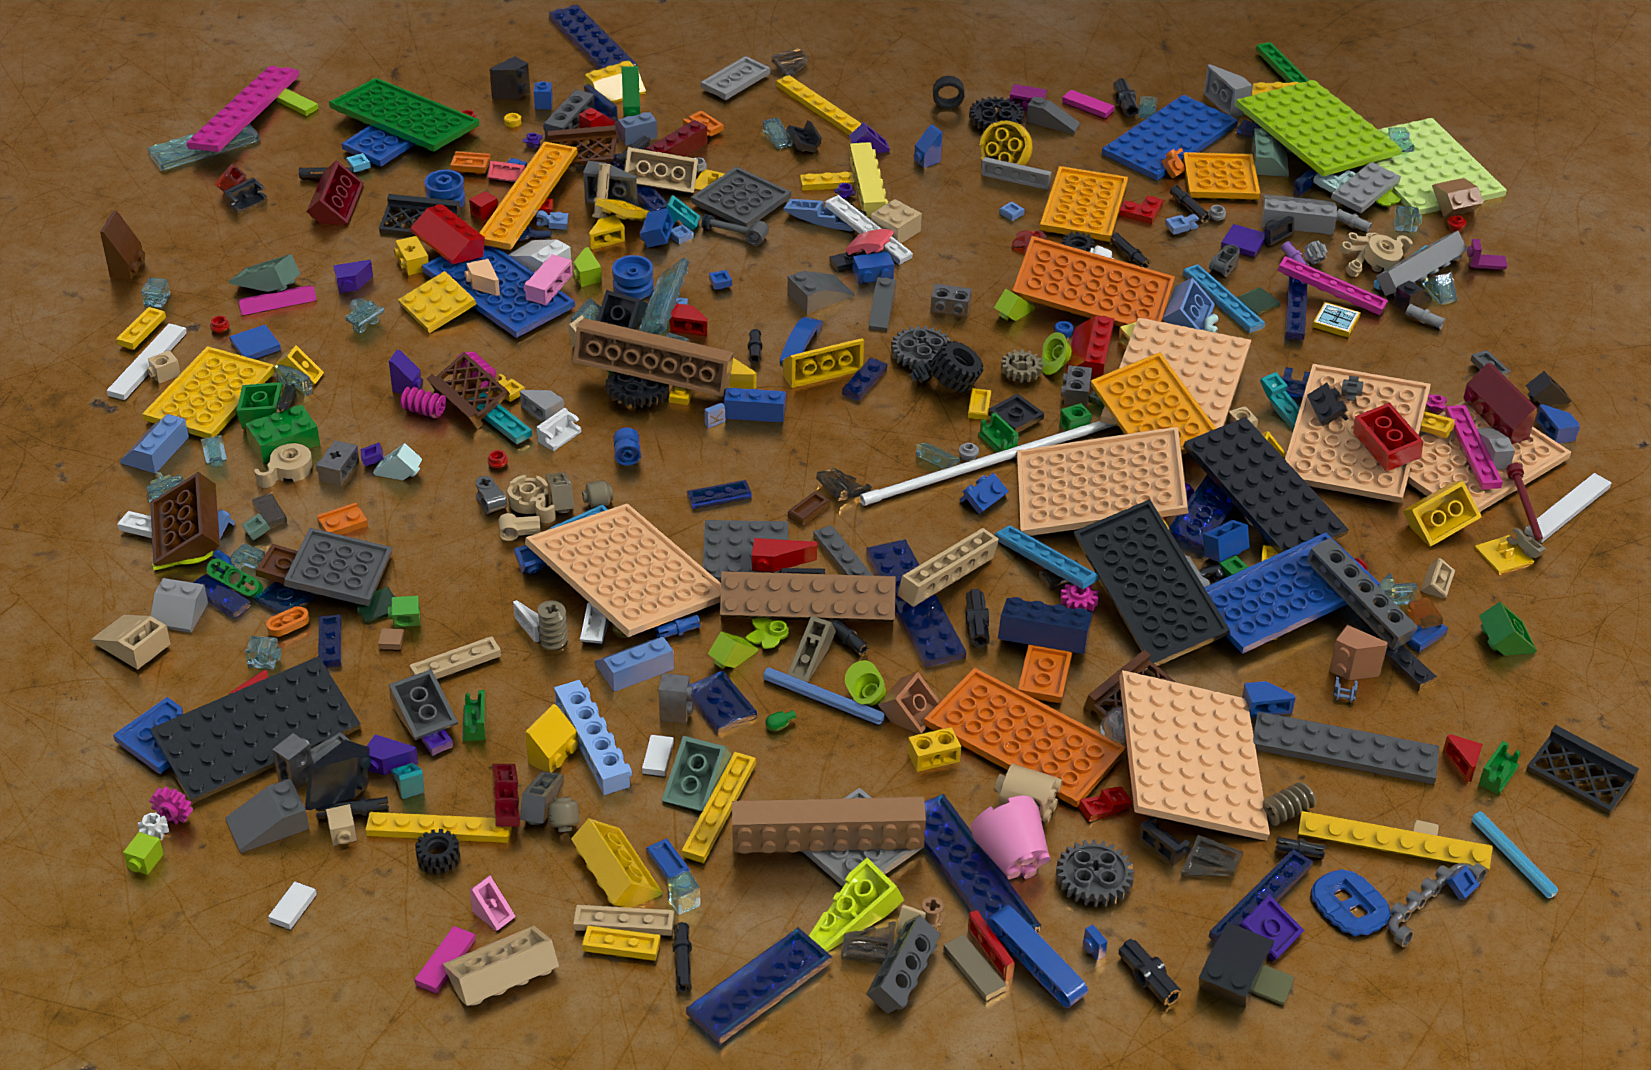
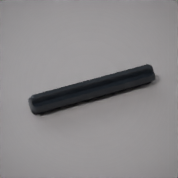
M644 135L632 144L630 148L643 150L650 144L649 141L651 139ZM627 149L616 157V164L620 166L625 164Z
M287 384L277 403L279 411L283 409L287 411L296 393L295 384Z

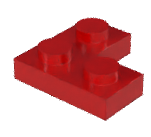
M1146 196L1142 204L1124 200L1118 215L1152 224L1161 210L1164 200L1154 196Z

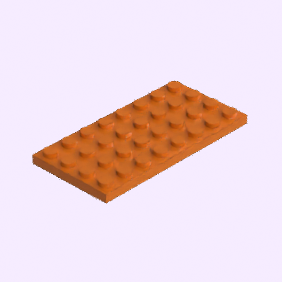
M1032 236L1012 293L1022 299L1092 318L1095 315L1114 318V325L1121 327L1137 322L1138 318L1161 322L1175 276Z
M976 668L924 718L925 726L934 731L952 727L960 745L1006 770H1009L1013 763L1062 779L1060 791L1056 792V797L1076 808L1079 806L1080 800L1090 794L1126 753V747Z

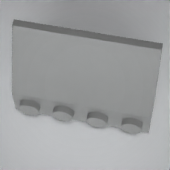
M1263 194L1262 227L1270 220L1280 221L1291 216L1294 217L1295 231L1333 235L1337 218V206L1333 201Z

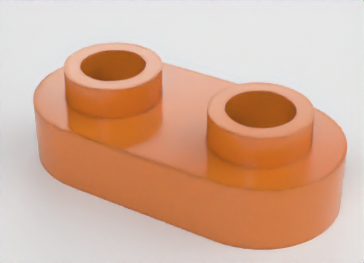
M297 606L270 617L266 622L268 634L280 637L305 626L309 622L307 609Z

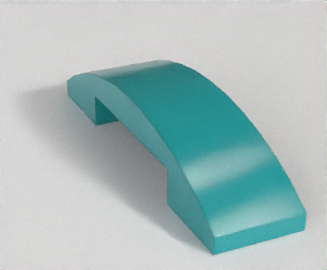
M1277 372L1261 378V385L1270 403L1279 416L1294 429L1300 407L1286 392L1288 385Z

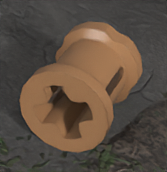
M928 897L922 902V910L926 912L925 920L935 929L941 926L943 922L941 913L944 909V903L937 897Z

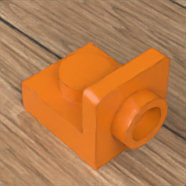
M1182 148L1177 151L1172 149L1165 154L1167 158L1161 161L1172 179L1185 171V166L1178 156L1183 151Z

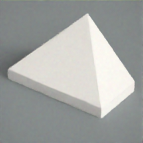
M513 601L514 618L535 643L539 642L540 626L538 614L519 601Z

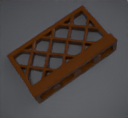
M616 125L548 131L547 134L550 143L577 147V152L582 148L585 150L581 154L577 153L569 166L587 165L588 161L614 163L616 145L619 143ZM598 147L602 148L598 153L594 152ZM608 152L610 157H602V155ZM589 154L593 155L591 158H584Z
M465 352L436 377L431 374L426 378L432 388L440 396H446V401L476 429L483 425L481 419L510 395L505 387ZM465 360L468 361L467 367L459 368L460 364ZM479 371L478 377L470 378L471 372ZM459 373H466L464 379H457ZM453 374L452 380H443L448 375ZM490 381L489 387H481V383ZM477 382L476 388L468 389L469 383ZM464 384L463 390L455 391L456 385ZM493 391H502L497 397H492ZM488 392L487 398L479 399L480 393ZM475 394L474 400L466 401L467 395ZM478 404H486L480 412L477 411Z
M1143 650L1088 695L1083 708L1089 713L1095 711L1126 737L1125 726L1119 722V719H1124V714L1118 712V706H1122V700H1117L1116 696L1117 693H1121L1119 676L1122 670L1144 675V672L1149 669L1155 674V678L1171 682L1176 681L1149 660L1151 655ZM1113 705L1114 712H1107L1102 706Z

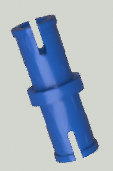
M698 615L682 620L677 618L671 623L656 626L655 631H658L656 633L657 638H666L676 634L680 636L683 635V632L701 628V623H697L700 621Z

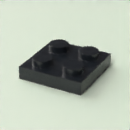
M1019 394L998 403L988 410L989 416L996 412L1017 433L1044 419V412Z

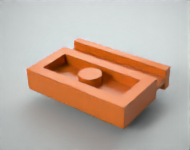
M702 110L688 116L689 119H683L684 126L693 120L706 125L707 136L716 135L724 130V124Z
M455 151L450 165L451 170L459 173L486 174L489 161L491 160L490 154Z
M357 503L317 515L318 523L321 524L323 531L343 535L368 527L367 519L361 509L358 508Z

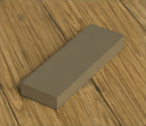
M965 935L944 944L943 950L985 1001L1006 991L1007 985Z

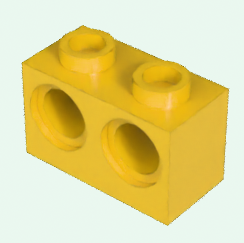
M952 727L909 737L908 754L916 771L919 772L960 762L961 745Z

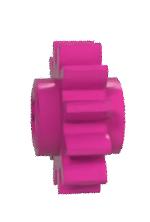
M1066 584L1065 589L1061 590V605H1066V608L1070 609L1083 608L1094 611V606L1098 605V591H1092L1093 585L1081 589L1074 584L1072 586Z
M166 786L163 790L157 788L149 800L153 804L151 809L156 810L160 817L166 816L167 822L173 821L175 824H178L181 821L184 823L193 811V808L190 807L192 802L186 800L185 794L180 793L177 789L169 790Z

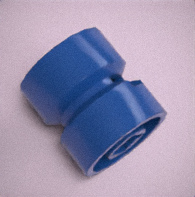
M632 428L617 430L613 436L616 461L625 466L636 464L641 458L639 434Z

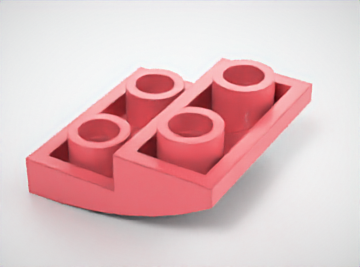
M889 229L864 232L859 234L845 250L848 255L854 252L859 254L864 250L866 254L871 252L877 253L884 248L883 245L890 242L889 238L894 232Z

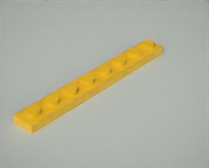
M790 75L776 81V87L846 134L850 135L862 124Z
M1304 811L1301 812L1298 836L1454 865L1468 863L1474 866L1479 863L1488 870L1490 869L1493 848L1491 845Z

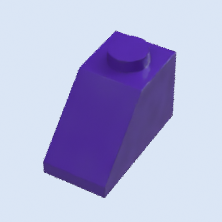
M864 122L849 135L851 143H871L872 149H875L876 153L890 151L887 140Z
M371 260L333 265L339 293L357 291L373 277Z
M396 350L389 360L392 392L403 394L406 387H410V389L416 387L420 390L423 386L420 369L401 350Z
M376 734L367 745V747H370L369 757L371 758V763L368 768L370 772L387 775L391 773V769L410 763L418 764L417 750L414 746Z

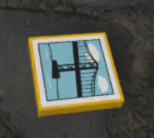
M1324 302L1312 327L1349 338L1360 318L1361 312Z

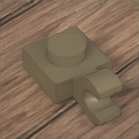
M1519 528L1512 530L1517 534V539H1513L1511 536L1506 539L1510 544H1519L1518 546L1523 549V553L1529 557L1537 558L1546 550L1544 546L1531 536L1527 537Z

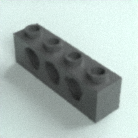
M575 90L569 95L549 119L544 122L545 138H548V131L576 129L579 126V114L589 108L595 109L594 94Z
M921 915L904 923L866 993L887 1014L897 1009L901 1010L906 1006L910 991L918 984L917 978L928 965L927 959L929 955L937 948L936 942L941 934Z

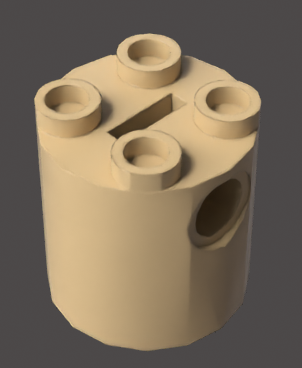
M1012 763L1006 776L999 774L994 792H997L1000 797L999 806L1007 804L1008 798L1032 797L1039 808L1041 821L1048 823L1058 803V799L1055 796L1056 792L1060 791L1062 779Z

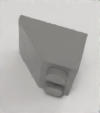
M163 578L154 593L151 617L165 624L167 629L192 633L208 605L205 586L203 584Z

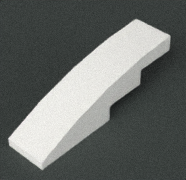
M590 602L587 604L580 641L602 644L610 620Z

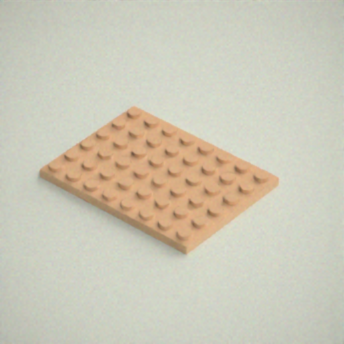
M1138 318L1119 369L1161 352L1214 426L1219 428L1225 425L1248 355L1251 340ZM1104 407L1100 422L1119 426L1108 409Z
M1313 364L1285 460L1309 486L1402 503L1412 462L1386 472L1354 435L1355 416L1390 402L1419 435L1431 384ZM1349 376H1357L1359 381L1364 382L1362 396H1356V400L1346 399V394H1341L1343 379L1349 380ZM1325 383H1328L1332 388L1336 387L1341 394L1339 400L1343 401L1348 408L1346 414L1349 419L1345 421L1339 416L1323 426L1307 394Z
M1465 400L1456 404L1466 405L1476 428H1492ZM1445 411L1439 414L1440 416L1447 417ZM1532 427L1528 440L1512 444L1515 450L1512 463H1520L1522 465L1524 485L1566 461L1571 455V451ZM1453 429L1447 438L1422 431L1419 432V436L1423 440L1421 458L1412 461L1407 483L1424 495L1429 496L1451 482L1464 481L1479 512L1517 490L1515 482L1508 478L1506 469L1497 470L1503 481L1501 488L1481 489Z
M1178 427L1017 450L1021 532L1029 536L1081 529L1149 499L1161 517L1188 514Z
M629 504L526 537L525 540L527 547L627 637L720 603L721 583Z
M1122 670L1119 679L1134 811L1136 813L1266 841L1270 832L1267 814L1263 808L1264 796L1256 748L1253 743L1250 712L1246 699Z

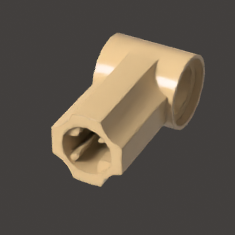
M507 513L499 518V535L502 540L513 541L519 535L541 533L539 516L517 518L515 515Z

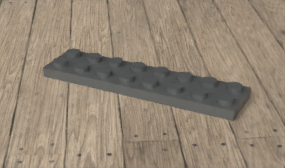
M1257 712L1253 743L1258 751L1435 785L1439 753L1438 745Z

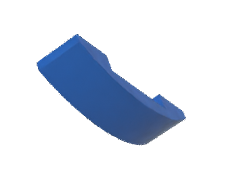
M809 317L800 319L787 339L780 357V363L783 364V359L790 355L803 353L812 336L818 334L823 321Z

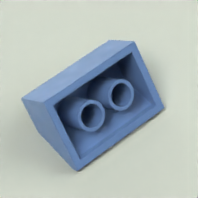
M1192 277L1175 286L1163 315V320L1168 324L1204 330L1205 319L1211 315L1215 303Z
M170 414L164 416L121 458L120 463L156 474L189 438L185 419Z
M660 637L595 661V665L615 692L673 670L674 655L673 649L665 638Z

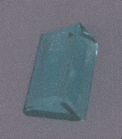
M589 298L572 316L571 323L581 315L586 319L597 321L601 306Z
M919 443L916 446V456L944 469L955 466L961 459L929 443Z

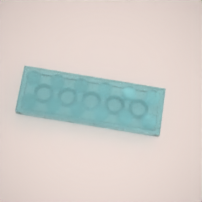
M249 123L220 152L188 149L186 142L195 134L172 139L162 144H155L152 147H148L147 150L150 157L162 171L260 141L259 134Z
M685 257L659 276L639 331L661 335L667 329V322L672 316L671 311L676 305L675 301L680 294V287L684 283V276L688 273L687 268L690 262Z

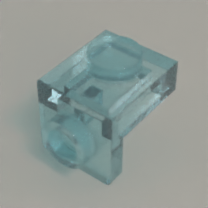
M243 543L231 555L232 566L239 570L243 566L256 570L265 556V552Z

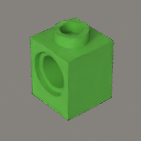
M418 596L392 597V606H388V618L393 619L394 628L420 626Z

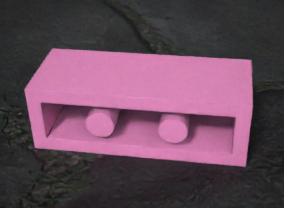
M553 254L545 260L543 265L534 272V275L525 282L526 300L547 305L573 275L572 260Z

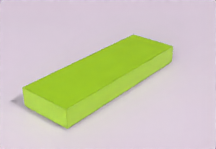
M286 88L274 99V101L305 116L319 109L317 103Z

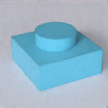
M363 153L347 158V164L349 167H353L354 172L370 168V161Z

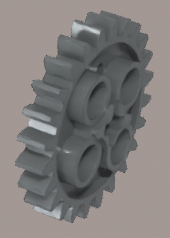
M918 325L916 329H913L910 326L909 330L902 329V333L897 332V336H893L891 354H893V359H897V363L903 362V366L910 365V369H912L911 367L921 360H924L925 363H930L945 342L951 341V338L947 337L946 333L941 334V330L934 331V327L927 329V326H924L921 329Z
M1093 839L1092 844H1088L1086 840H1083L1082 846L1075 842L1074 848L1067 846L1066 853L1061 852L1060 859L1057 860V883L1061 884V890H1068V897L1075 895L1076 902L1084 899V904L1087 905L1089 901H1093L1095 907H1097L1098 902H1102L1104 906H1107L1108 900L1116 904L1117 897L1123 900L1124 894H1129L1130 887L1133 886L1135 871L1132 870L1133 863L1128 862L1129 856H1122V849L1115 851L1114 844L1106 847L1105 841L1097 845L1095 839Z

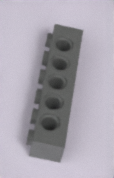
M1328 538L1311 548L1306 560L1307 563L1383 641L1388 642L1387 645L1392 650L1413 638L1418 626L1370 579L1368 574L1364 573L1331 538Z

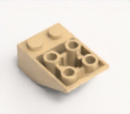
M123 615L91 639L92 643L136 669L142 667L170 645L168 630L165 624L151 616Z

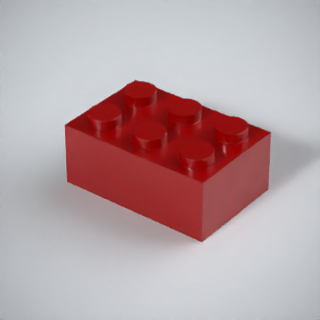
M1390 402L1355 416L1354 435L1386 472L1421 458L1423 440Z

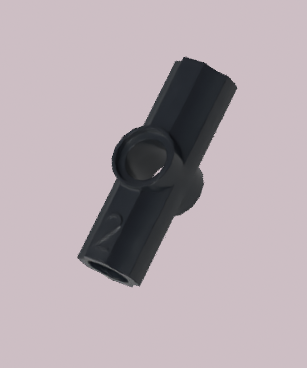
M1124 78L1118 79L1113 83L1117 106H1121L1124 114L1128 118H1132L1139 111L1135 91L1130 89L1128 82Z
M971 589L965 595L966 627L969 628L971 644L975 645L976 648H983L990 641L988 628L989 609L986 608L984 592H981L979 589Z
M1129 939L1124 942L1119 948L1118 954L1133 970L1138 984L1144 988L1148 986L1164 1005L1170 1006L1174 1004L1181 996L1182 990L1167 975L1166 967L1161 959L1156 956L1152 958L1136 940Z

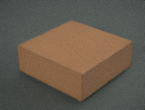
M382 628L378 642L379 649L401 650L404 629Z

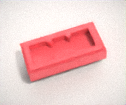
M490 161L488 179L515 183L526 166Z

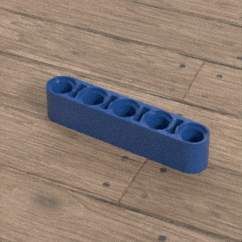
M1005 905L987 919V924L995 936L1062 1006L1069 1008L1088 993L1087 985L1082 978L1014 908Z

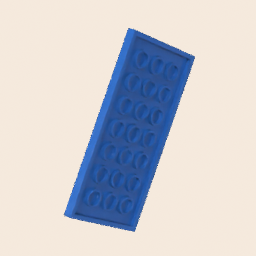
M1182 95L1103 147L1102 154L1158 181L1168 174L1161 162L1167 158L1166 153L1172 149L1177 151L1182 148L1183 151L1178 156L1183 163L1184 152H1200L1235 128L1238 120L1215 108L1204 105L1202 102L1191 99L1189 96Z
M484 245L483 257L456 264H451L444 257L440 256L422 265V271L431 278L444 271L449 274L475 299L476 305L473 308L516 338L575 307V300L560 290L547 305L526 300L524 285L534 273L497 247ZM489 259L499 280L500 295L495 296L473 289L471 283L467 282L465 278L467 263Z
M1326 532L1205 587L1230 629V635L1226 636L1227 639L1242 654L1347 605L1338 593L1306 561L1312 547L1331 538ZM1341 547V549L1351 559L1355 561V563L1364 571V573L1368 574L1370 579L1378 587H1380V583Z

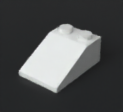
M532 240L509 254V256L534 273L552 254L571 259L570 246L559 240Z

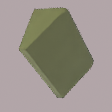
M1264 965L1252 993L1284 1006L1292 989L1294 977Z

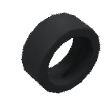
M943 76L937 79L933 85V100L942 109H954L963 102L965 96L964 85L957 77ZM952 86L958 89V95L950 99L942 98L939 96V90L943 87Z

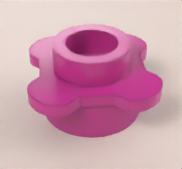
M1433 394L1428 396L1429 401L1426 405L1430 411L1441 412L1446 408L1447 398Z

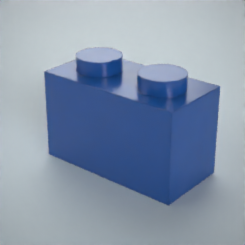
M668 208L647 213L642 230L640 231V237L645 242L647 248L668 242L674 225Z
M889 252L853 256V273L857 283L877 282L878 277L894 279V262Z
M1231 520L1204 533L1205 557L1213 559L1215 562H1223L1227 558L1238 555L1248 549V525Z

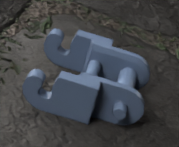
M1336 677L1334 686L1336 701L1342 698L1348 699L1352 703V700L1356 698L1358 681L1355 680L1354 686L1350 690L1340 688L1339 677ZM1340 691L1348 692L1350 695L1341 694Z

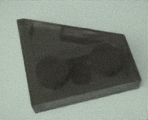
M801 48L773 55L771 61L784 77L788 75L793 77L808 63L809 57Z
M836 468L817 472L816 479L837 501L858 497L860 494L870 492L872 489L871 485L866 484L862 486L856 483L855 477L846 475Z
M1198 835L1182 868L1181 876H1234L1242 859L1243 852Z
M888 922L887 927L875 929L872 926L862 931L845 933L841 959L883 964L894 943L896 922Z

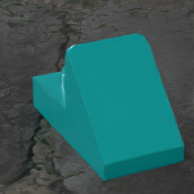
M674 195L671 196L666 208H668L674 224L679 220L684 226L693 231L697 227L701 216Z
M410 763L391 769L392 777L398 783L402 799L424 792L423 772L420 767Z

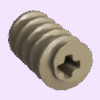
M557 601L541 603L538 606L540 643L548 650L560 649L567 643L568 639L565 607Z
M1297 782L1293 786L1274 793L1263 801L1267 820L1273 826H1278L1280 822L1284 823L1287 819H1292L1294 815H1300L1302 811L1306 812L1309 808L1316 806V798L1313 791L1302 782Z

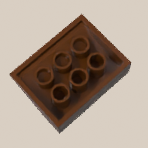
M200 472L195 473L150 502L153 564L155 566L202 557L220 546L216 484Z

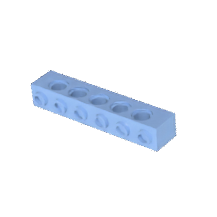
M580 680L554 687L555 703L577 730L578 747L603 795L630 787L629 777H632L630 765L624 763L623 753L620 748H616L614 736L611 732L608 733L605 719L603 717L600 718L596 703L591 702L588 688H584Z

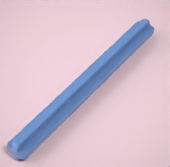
M768 667L763 673L764 680L880 725L884 720L885 714L882 711L858 704L854 700Z

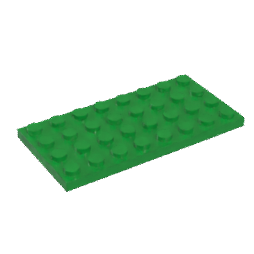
M374 78L329 101V108L389 132V134H394L430 151H436L480 126L479 119L378 78Z

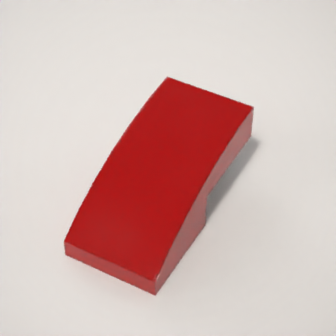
M1119 786L1102 789L1099 796L1081 799L1078 807L1086 819L1091 822L1114 815L1131 806L1133 802L1124 789Z

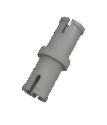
M1341 209L1337 211L1336 220L1348 224L1350 228L1355 227L1365 233L1370 231L1372 222H1368L1359 218L1356 214L1352 215Z
M1413 304L1408 306L1405 313L1420 320L1422 324L1427 323L1438 329H1441L1445 322V318L1430 313L1428 309L1423 310Z

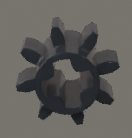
M924 360L915 363L911 367L913 372L910 376L914 382L920 381L921 384H924L934 377L930 363H925Z

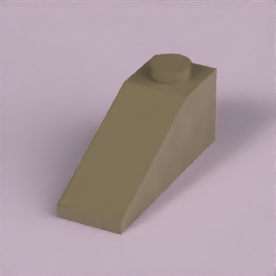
M566 472L545 474L551 505L555 506V511L566 513L570 509H574L572 484Z
M811 616L788 675L805 682L810 681L826 655L836 630L832 622Z

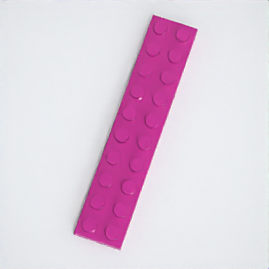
M267 67L186 142L188 149L220 152L276 99L285 88L299 77V70L291 69L290 67Z

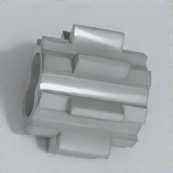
M1313 241L1304 247L1306 252L1303 254L1311 264L1320 263L1327 258L1325 253L1328 251L1320 241Z

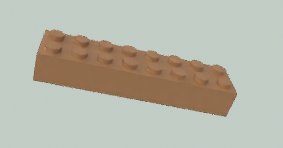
M583 318L576 328L573 362L723 397L726 393V388H729L734 352Z
M722 571L720 616L722 618L810 620L811 616L827 621L839 619L840 621L894 622L896 576Z
M924 797L732 801L733 853H772L784 851L793 853L808 850L820 852L828 850L845 851L847 849L867 851L873 849L893 850L906 848L915 850L917 848H924L926 826Z

